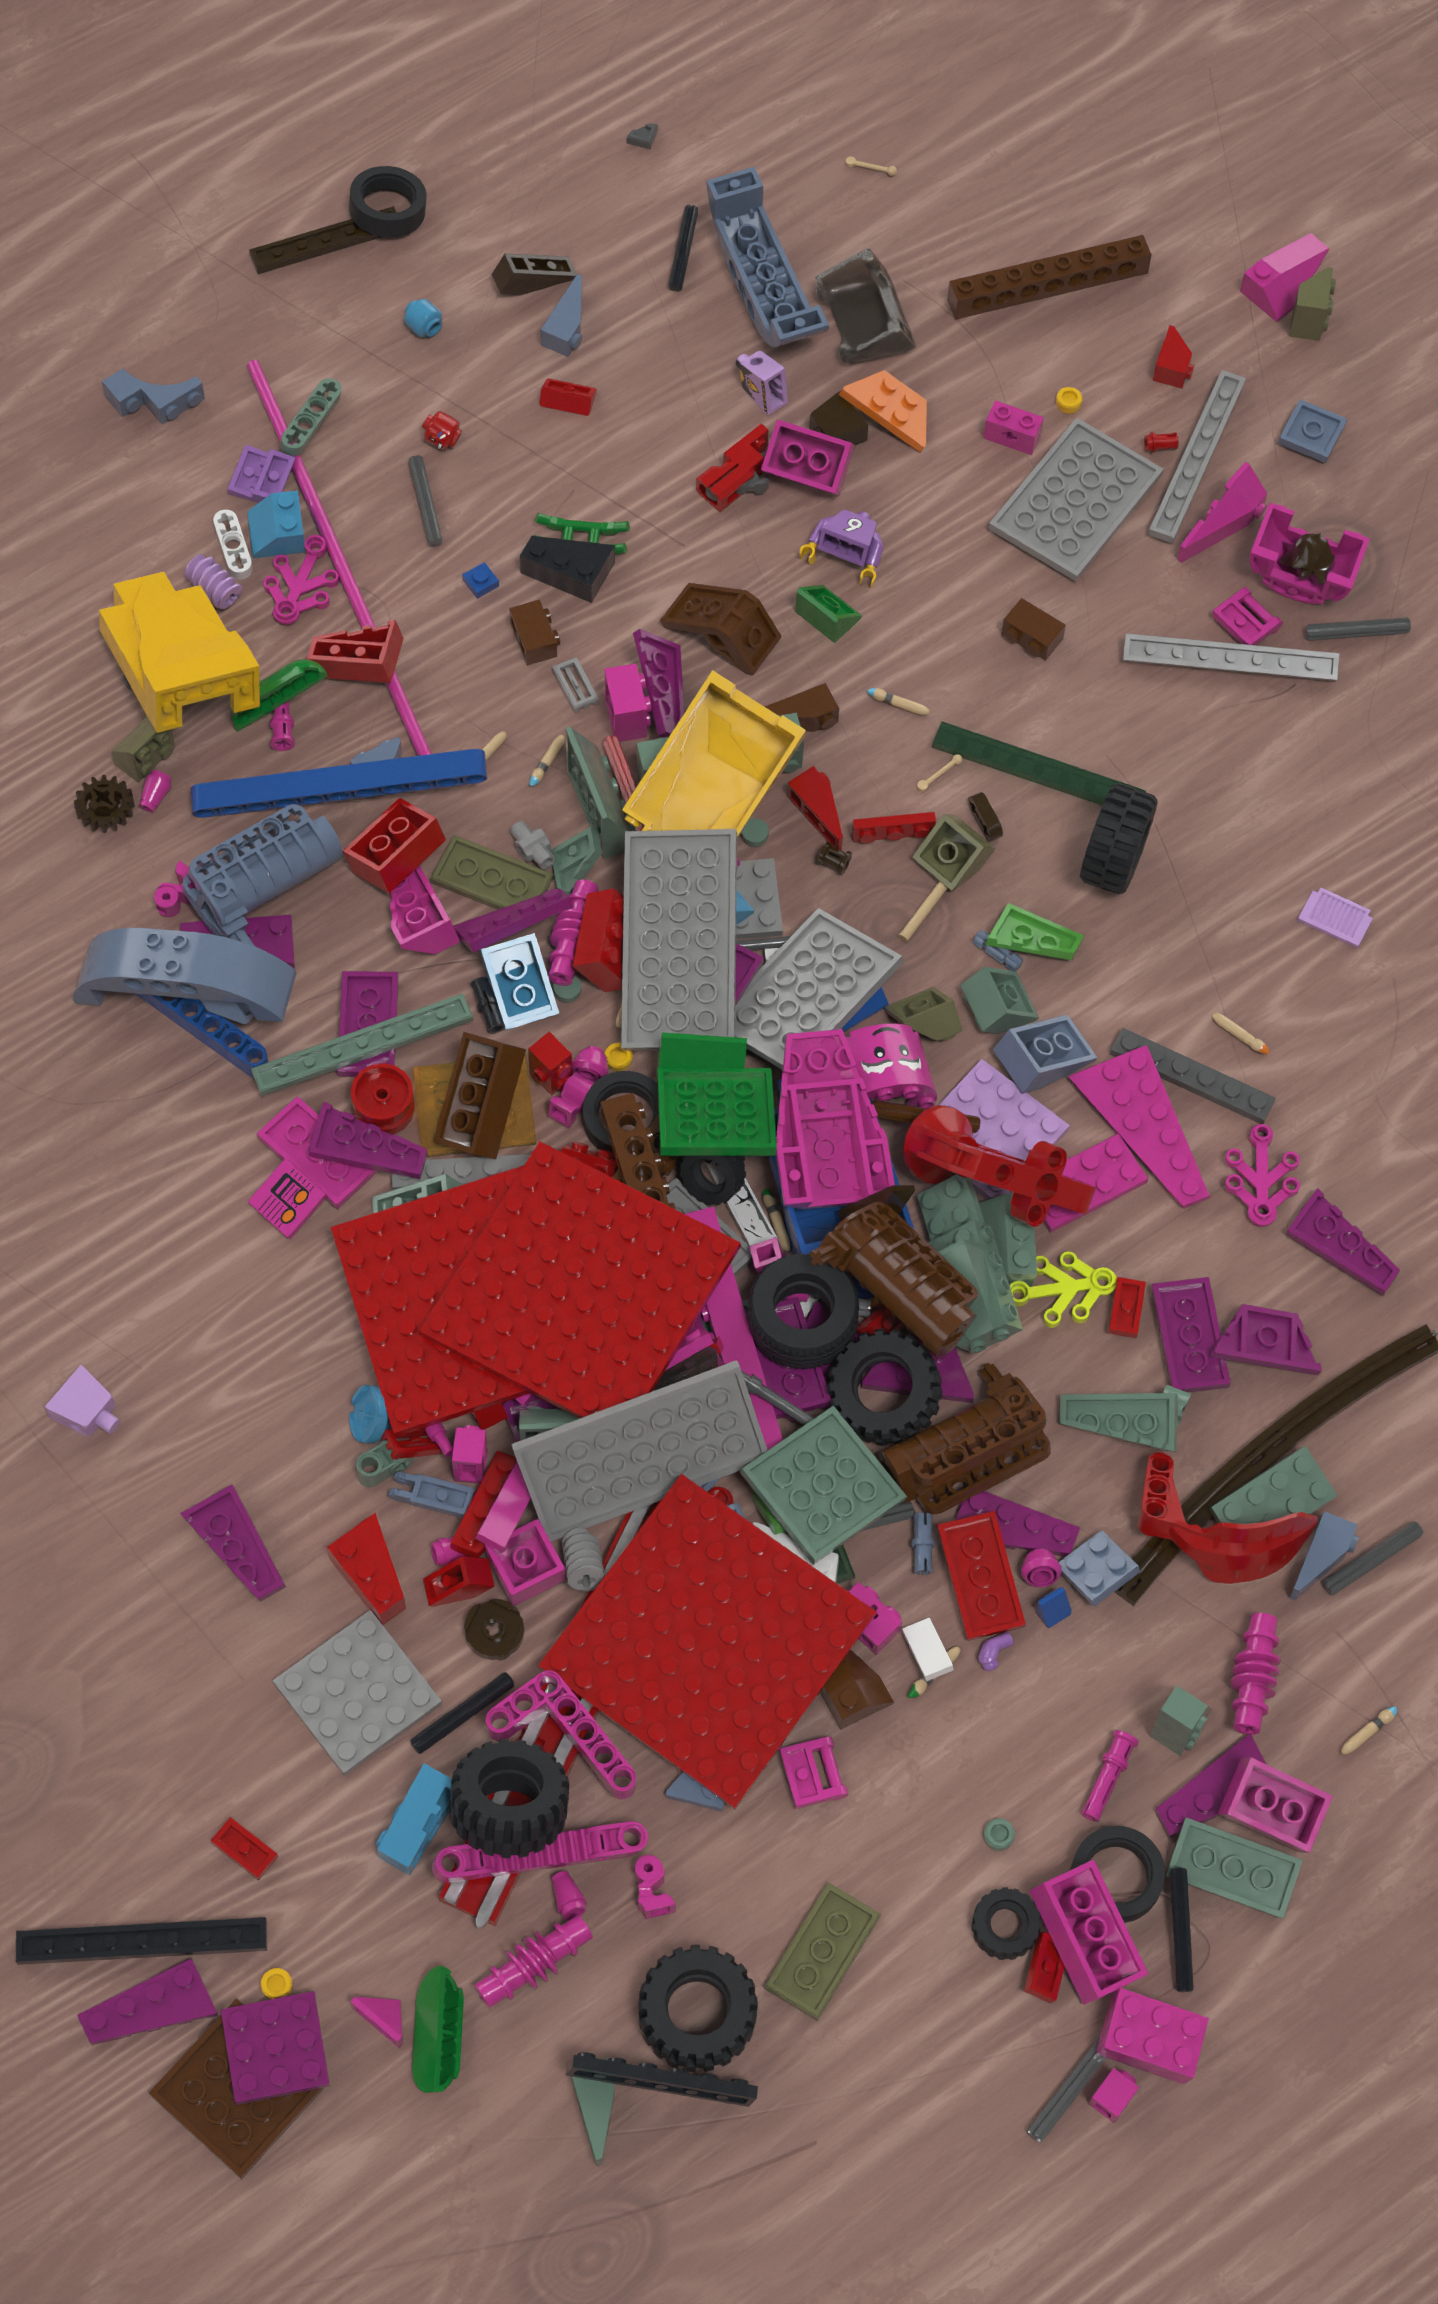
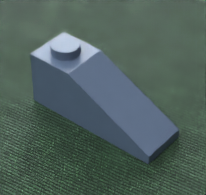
M576 275L541 328V345L566 357H569L573 349H578L582 341L581 275Z
M1324 1511L1290 1599L1296 1600L1343 1561L1347 1551L1353 1553L1359 1536L1354 1535L1357 1524Z

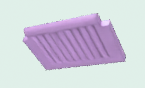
M1320 888L1318 893L1312 891L1297 921L1358 948L1373 918L1369 916L1371 910Z

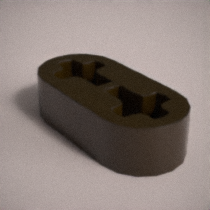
M980 792L968 797L969 808L985 838L988 841H992L1002 837L1001 823L985 794Z

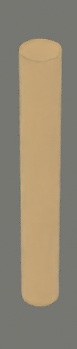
M941 881L934 887L898 935L899 939L903 942H908L948 889Z

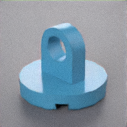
M362 1385L357 1389L351 1401V1405L355 1406L354 1412H350L349 1415L350 1430L357 1441L375 1444L380 1440L384 1431L392 1429L380 1387Z

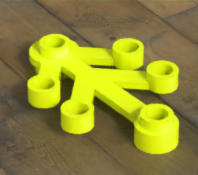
M1067 1251L1060 1257V1267L1065 1271L1075 1270L1084 1276V1279L1075 1280L1050 1264L1046 1257L1037 1256L1036 1263L1041 1262L1045 1265L1043 1269L1037 1268V1275L1045 1274L1057 1283L1029 1287L1023 1281H1015L1010 1284L1012 1296L1015 1293L1023 1295L1022 1299H1015L1013 1297L1015 1305L1018 1307L1024 1306L1030 1299L1061 1295L1053 1307L1045 1311L1043 1322L1047 1327L1055 1328L1060 1324L1062 1313L1077 1292L1089 1290L1082 1303L1075 1305L1071 1313V1317L1076 1323L1086 1322L1089 1317V1310L1099 1296H1106L1114 1292L1117 1277L1108 1268L1093 1269L1077 1259L1073 1252ZM1070 1258L1073 1260V1263L1066 1264L1063 1260ZM1105 1280L1107 1285L1101 1286L1097 1281ZM1082 1310L1086 1315L1079 1317L1075 1312ZM1055 1315L1057 1320L1050 1321L1047 1316Z

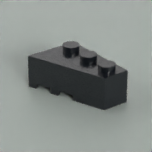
M531 536L520 554L521 574L590 603L593 602L615 564V545Z

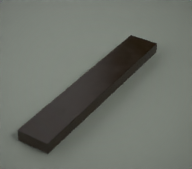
M394 206L379 210L384 213H397ZM349 219L249 249V253L257 274H262L381 238V236L364 231L353 219Z

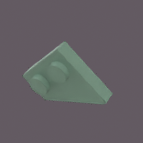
M589 827L550 850L556 858L553 868L557 889L560 888L567 895L572 894L575 882L583 879L602 855L598 829Z

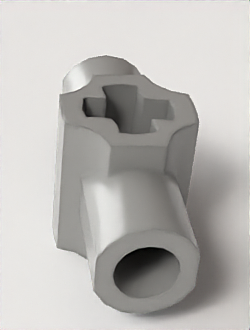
M519 821L512 826L510 833L517 840L515 841V847L525 862L534 860L543 870L548 869L555 863L556 858L550 852L551 844L541 828L532 831L524 821Z

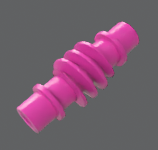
M581 879L575 882L572 894L568 895L572 907L559 912L555 920L556 923L554 924L550 941L556 951L551 952L549 956L551 968L548 978L557 985L568 986L572 984L575 971H577L572 966L587 893L599 890L598 886L589 880Z
M1254 1613L1251 1615L1249 1630L1243 1634L1246 1649L1238 1653L1234 1658L1235 1666L1233 1667L1231 1687L1238 1692V1699L1232 1702V1709L1235 1711L1233 1728L1243 1734L1255 1735L1260 1733L1262 1718L1268 1714V1706L1265 1704V1699L1276 1695L1275 1691L1270 1688L1277 1686V1680L1273 1677L1279 1675V1669L1275 1666L1281 1663L1280 1657L1273 1654V1648H1276L1279 1644V1638L1275 1635L1277 1618L1267 1613Z
M577 1914L563 1925L556 1923L553 1925L554 1931L544 1938L538 1931H535L537 1943L530 1937H526L524 1939L526 1949L519 1944L514 1945L516 1957L509 1951H506L505 1954L509 1961L498 1969L495 1966L491 1967V1974L474 1985L486 2006L490 2009L506 1997L512 2000L514 1998L513 1992L524 1986L526 1982L534 1989H537L535 1976L538 1975L543 1981L547 1982L548 1978L545 1972L547 1968L555 1975L559 1974L556 1962H559L569 1954L573 1957L578 1954L576 1949L593 1938L584 1920Z

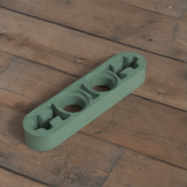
M332 378L323 379L282 434L280 448L284 454L298 456L307 447L340 400L342 388L337 380ZM329 390H332V391L327 395V399L324 398L325 392H328ZM319 405L324 411L315 412L310 407ZM301 422L309 423L312 426V428L302 429L298 426V424ZM296 435L298 437L297 443H293L292 445H290L294 441Z

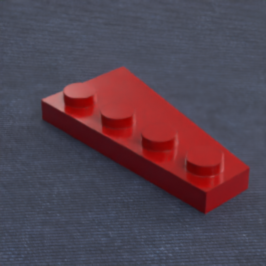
M497 1450L451 1541L450 1549L478 1558L485 1552V1543L475 1538L516 1464V1457Z

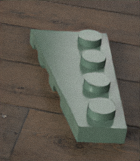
M1178 1394L1061 1395L1060 1424L1177 1453Z

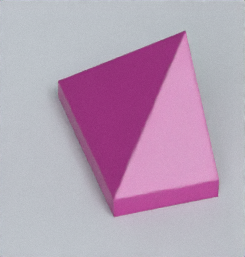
M354 1997L350 2001L352 2009L398 2048L403 2045L401 2000Z

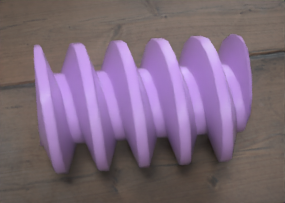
M199 554L185 568V578L191 581L193 586L201 585L207 597L216 608H228L239 598L243 591V586L239 583L236 584V580L233 577H229V573L226 570H222L220 564H215V559L212 557L205 558V555Z

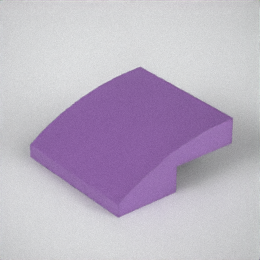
M245 445L229 484L227 494L261 502L271 493L283 492L295 462V457L270 449L268 453Z

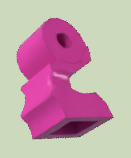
M178 861L176 865V874L181 885L163 882L155 892L154 900L158 913L161 916L174 917L180 912L181 903L189 904V900L182 891V882L188 874L189 867L181 861ZM190 880L191 883H190V885H189V888H190V889H192V888L197 889V888L195 887L194 882H193L192 880Z
M575 1072L565 1082L561 1098L554 1096L550 1100L548 1116L570 1128L575 1123L577 1114L583 1111L585 1096L595 1082Z
M652 1855L640 1857L635 1865V1879L639 1884L638 1909L644 1914L645 1919L675 1913L676 1904L672 1897L666 1893L658 1896L653 1895L664 1884V1868L662 1863Z

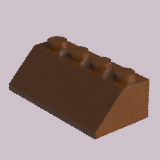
M463 1032L433 1142L474 1155L496 1159L526 1049Z

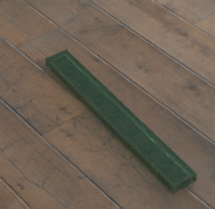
M943 721L932 744V748L952 755L959 754L964 759L1099 805L1104 804L1105 798L1113 784L1121 783L1146 792L1144 789Z

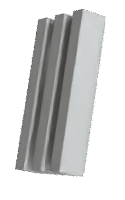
M577 657L552 666V671L574 713L579 712L580 708H584V710L589 708L590 704L594 706L599 704V698ZM573 666L589 695L588 698H585L569 667ZM561 670H564V672H565V674H566L568 680L570 681V683H571V685H572V687H573V689H574V691H575V693H576V695H577V697H578V699H579L578 702L576 701V699H575V697H574V695H573V693H572V691H571L569 685L567 684V682H566V680H565V678H564V676H563Z

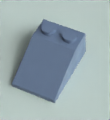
M1068 1015L1009 1029L993 1049L1022 1093L1042 1089L1095 1062L1097 1056Z

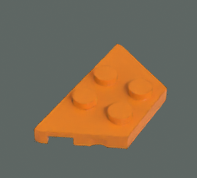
M885 370L844 386L838 394L921 453L926 446L927 400Z

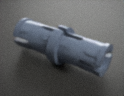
M916 1513L913 1515L914 1539L911 1541V1547L914 1548V1573L920 1575L921 1571H923L922 1575H930L933 1573L932 1549L935 1547V1540L932 1539L933 1515L926 1513V1517H924V1513Z

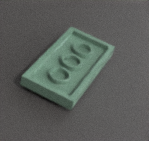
M1304 1446L1210 1507L1209 1511L1217 1523L1252 1524L1274 1520L1298 1512L1311 1514L1338 1495L1307 1447Z
M1185 1817L1165 1876L1170 1877L1172 1868H1186L1189 1885L1283 1919L1303 1860Z

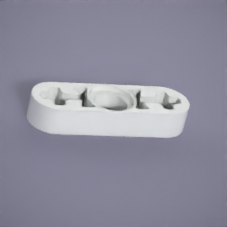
M221 510L215 514L213 521L229 574L238 580L246 579L251 575L253 568L238 518L231 510ZM223 521H228L231 531L226 532ZM231 540L240 542V546L236 549H229L226 547V544ZM240 557L242 566H244V568H238V566L236 565L235 558Z

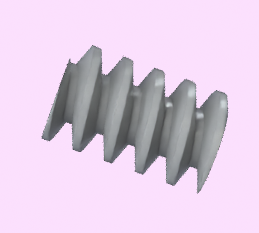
M584 1528L571 1529L563 1536L561 1542L567 1573V1584L579 1591L595 1590L605 1577L599 1540Z

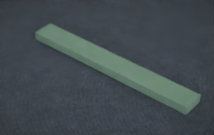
M462 993L251 1068V1072L261 1096L466 1024L473 1021V1015Z

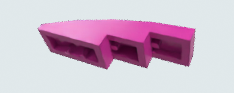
M518 1462L514 1465L475 1538L500 1552H503L531 1499Z

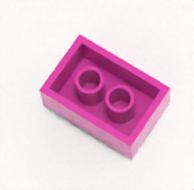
M777 419L761 470L783 479L840 496L855 445L851 442Z
M1244 1757L1239 1761L1218 1814L1297 1852L1310 1853L1333 1796L1252 1757Z
M1119 1988L1111 1995L1096 2052L1102 2055V2057L1181 2084H1186L1194 2078L1209 2018Z

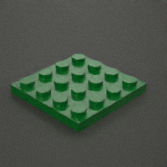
M658 1068L660 1156H776L777 1143L771 1068Z

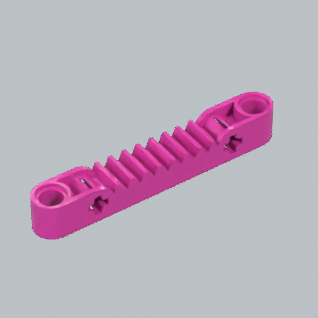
M633 1821L595 1826L577 1831L569 1830L558 1834V1838L551 1845L545 1844V1849L536 1854L532 1851L529 1852L527 1857L519 1858L518 1855H512L510 1859L502 1858V1855L498 1854L493 1856L486 1855L484 1850L480 1848L476 1850L468 1844L450 1846L441 1850L434 1858L432 1871L439 1881L451 1883L635 1856L646 1846L648 1833L642 1824ZM630 1832L634 1834L637 1839V1845H627L624 1841V1833ZM442 1859H453L457 1865L456 1871H446L442 1866Z

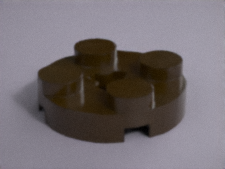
M491 1599L489 1602H484L481 1605L479 1603L474 1606L468 1613L464 1624L467 1645L475 1654L489 1660L497 1659L502 1661L509 1658L522 1644L525 1633L523 1619L518 1609L508 1601L501 1599ZM495 1623H499V1628L502 1631L501 1634L489 1635L490 1632L486 1629L487 1626H494Z

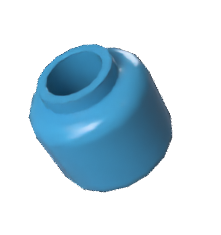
M414 300L407 305L404 322L417 336L422 338L433 337L440 331L442 327V313L429 300Z

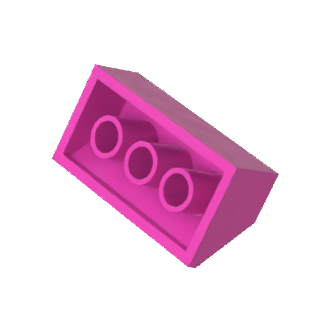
M1094 1860L1029 1890L1083 2005L1149 1974Z

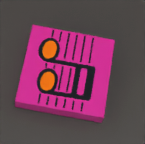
M284 1159L249 1199L248 1203L287 1238L292 1239L328 1195L292 1163Z

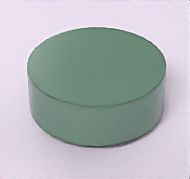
M750 819L741 833L742 840L751 847L764 845L769 837L768 825L761 819Z
M574 976L572 984L568 986L553 983L554 996L564 1003L574 1002L581 994L580 980Z
M998 1818L990 1821L984 1830L986 1845L995 1851L1008 1849L1015 1838V1830L1012 1824L1005 1819Z

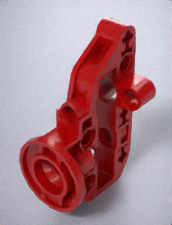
M936 1105L924 1110L913 1121L906 1134L903 1148L905 1164L913 1176L925 1183L939 1184L954 1175H959L963 1178H971L1012 1191L1014 1194L1010 1202L1012 1204L1011 1215L1016 1220L1032 1227H1037L1044 1222L1051 1204L1087 1214L1096 1190L1095 1186L1062 1174L1067 1162V1153L1063 1148L1047 1141H1040L1029 1151L1027 1159L1023 1160L986 1147L973 1139L972 1126L966 1115L951 1106Z

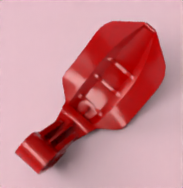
M1156 1452L1149 1456L1142 1488L1138 1519L1139 1530L1147 1536L1172 1540L1187 1555L1194 1559L1203 1574L1215 1583L1233 1584L1249 1582L1277 1572L1295 1557L1317 1525V1515H1310L1304 1512L1252 1524L1221 1522L1205 1529L1195 1524H1187L1173 1480L1174 1460L1163 1452Z

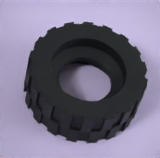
M684 1156L683 1162L680 1164V1176L683 1179L684 1187L688 1189L690 1195H693L696 1200L702 1201L707 1205L715 1204L716 1206L726 1203L741 1190L745 1183V1164L742 1162L741 1156ZM705 1160H712L721 1167L725 1175L723 1183L716 1185L705 1177L701 1169V1165Z
M1002 1887L1000 1890H992L988 1895L985 1894L981 1901L978 1902L972 1917L971 1928L974 1932L973 1938L975 1942H978L979 1948L987 1952V1955L992 1958L993 1956L999 1958L998 1960H1014L1018 1956H1024L1034 1946L1041 1929V1915L1037 1910L1035 1902H1032L1029 1895L1019 1892L1020 1890L1014 1888L1013 1890L1008 1889V1887ZM1002 1909L1014 1911L1021 1919L1020 1932L1010 1939L997 1936L991 1927L993 1915Z

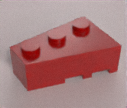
M396 620L387 621V625L374 628L371 625L363 626V630L350 633L343 630L319 635L312 638L306 659L319 663L328 674L327 679L391 683L404 638Z
M373 1513L327 1546L331 1562L367 1608L384 1625L404 1611L406 1605L376 1513Z

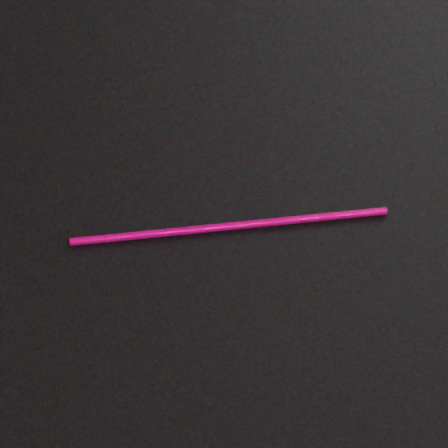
M252 360L248 362L247 368L281 443V437L287 429V424L259 361ZM300 455L293 456L295 457L292 467L293 473L318 530L326 542V548L363 630V626L371 625L374 628L376 626ZM394 670L391 683H386L415 751L418 756L432 754Z

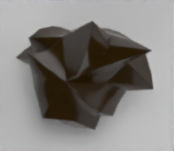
M1321 533L1304 534L1299 538L1296 545L1283 541L1288 552L1281 558L1279 563L1296 571L1302 581L1311 579L1316 584H1324L1327 579L1326 576L1329 574V571L1333 570L1335 565V556L1331 552L1328 539H1324Z

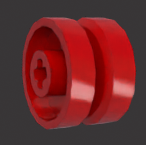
M373 1064L361 1070L354 1078L350 1091L356 1119L367 1124L372 1123L390 1135H394L408 1126L415 1112L412 1081L405 1071L391 1064Z

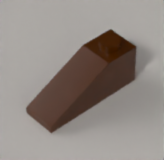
M826 683L765 706V708L778 716L797 713L800 727L805 729L806 732L829 729L835 723H838L839 707Z

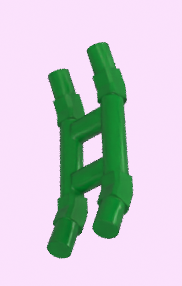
M537 513L535 517V523L544 525L552 530H563L562 539L573 540L574 531L589 532L588 542L599 543L600 533L601 535H615L620 532L630 531L628 521L587 522L566 520ZM625 543L614 544L615 555L627 553Z

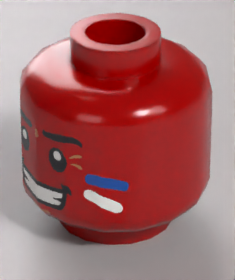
M443 411L436 412L434 416L429 414L422 425V428L425 430L424 440L440 450H446L448 447L453 448L462 433V430L459 429L460 422Z

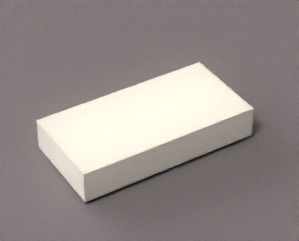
M930 1617L902 1628L903 1635L925 1681L954 1670L953 1664Z

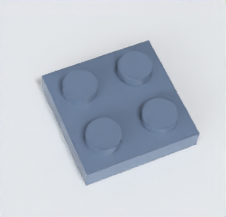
M1300 399L1279 438L1278 444L1326 463L1348 419Z
M1103 1530L1099 1531L1059 1562L1062 1567L1061 1575L1093 1607L1140 1573L1139 1566Z

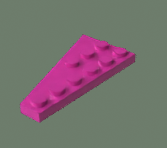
M1147 1045L1068 1076L1073 1085L1081 1091L1117 1134L1119 1133L1128 1147L1151 1170L1183 1209L1210 1199V1195Z

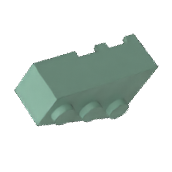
M1176 1686L1161 1708L1150 1737L1181 1756L1185 1749L1191 1751L1199 1740L1200 1734L1204 1729L1203 1726L1208 1720L1207 1716L1212 1708L1179 1686Z

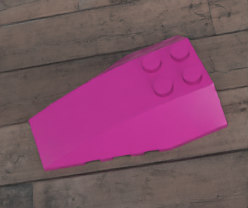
M842 1029L786 1035L776 1137V1157L784 1206L813 1209L850 1205L895 1185L887 1136L884 1129L880 1127L876 1117L878 1114L874 1105L870 1103L865 1090L866 1085L863 1078H860L856 1061Z

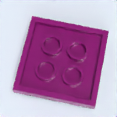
M314 1991L221 2009L236 2105L330 2087Z

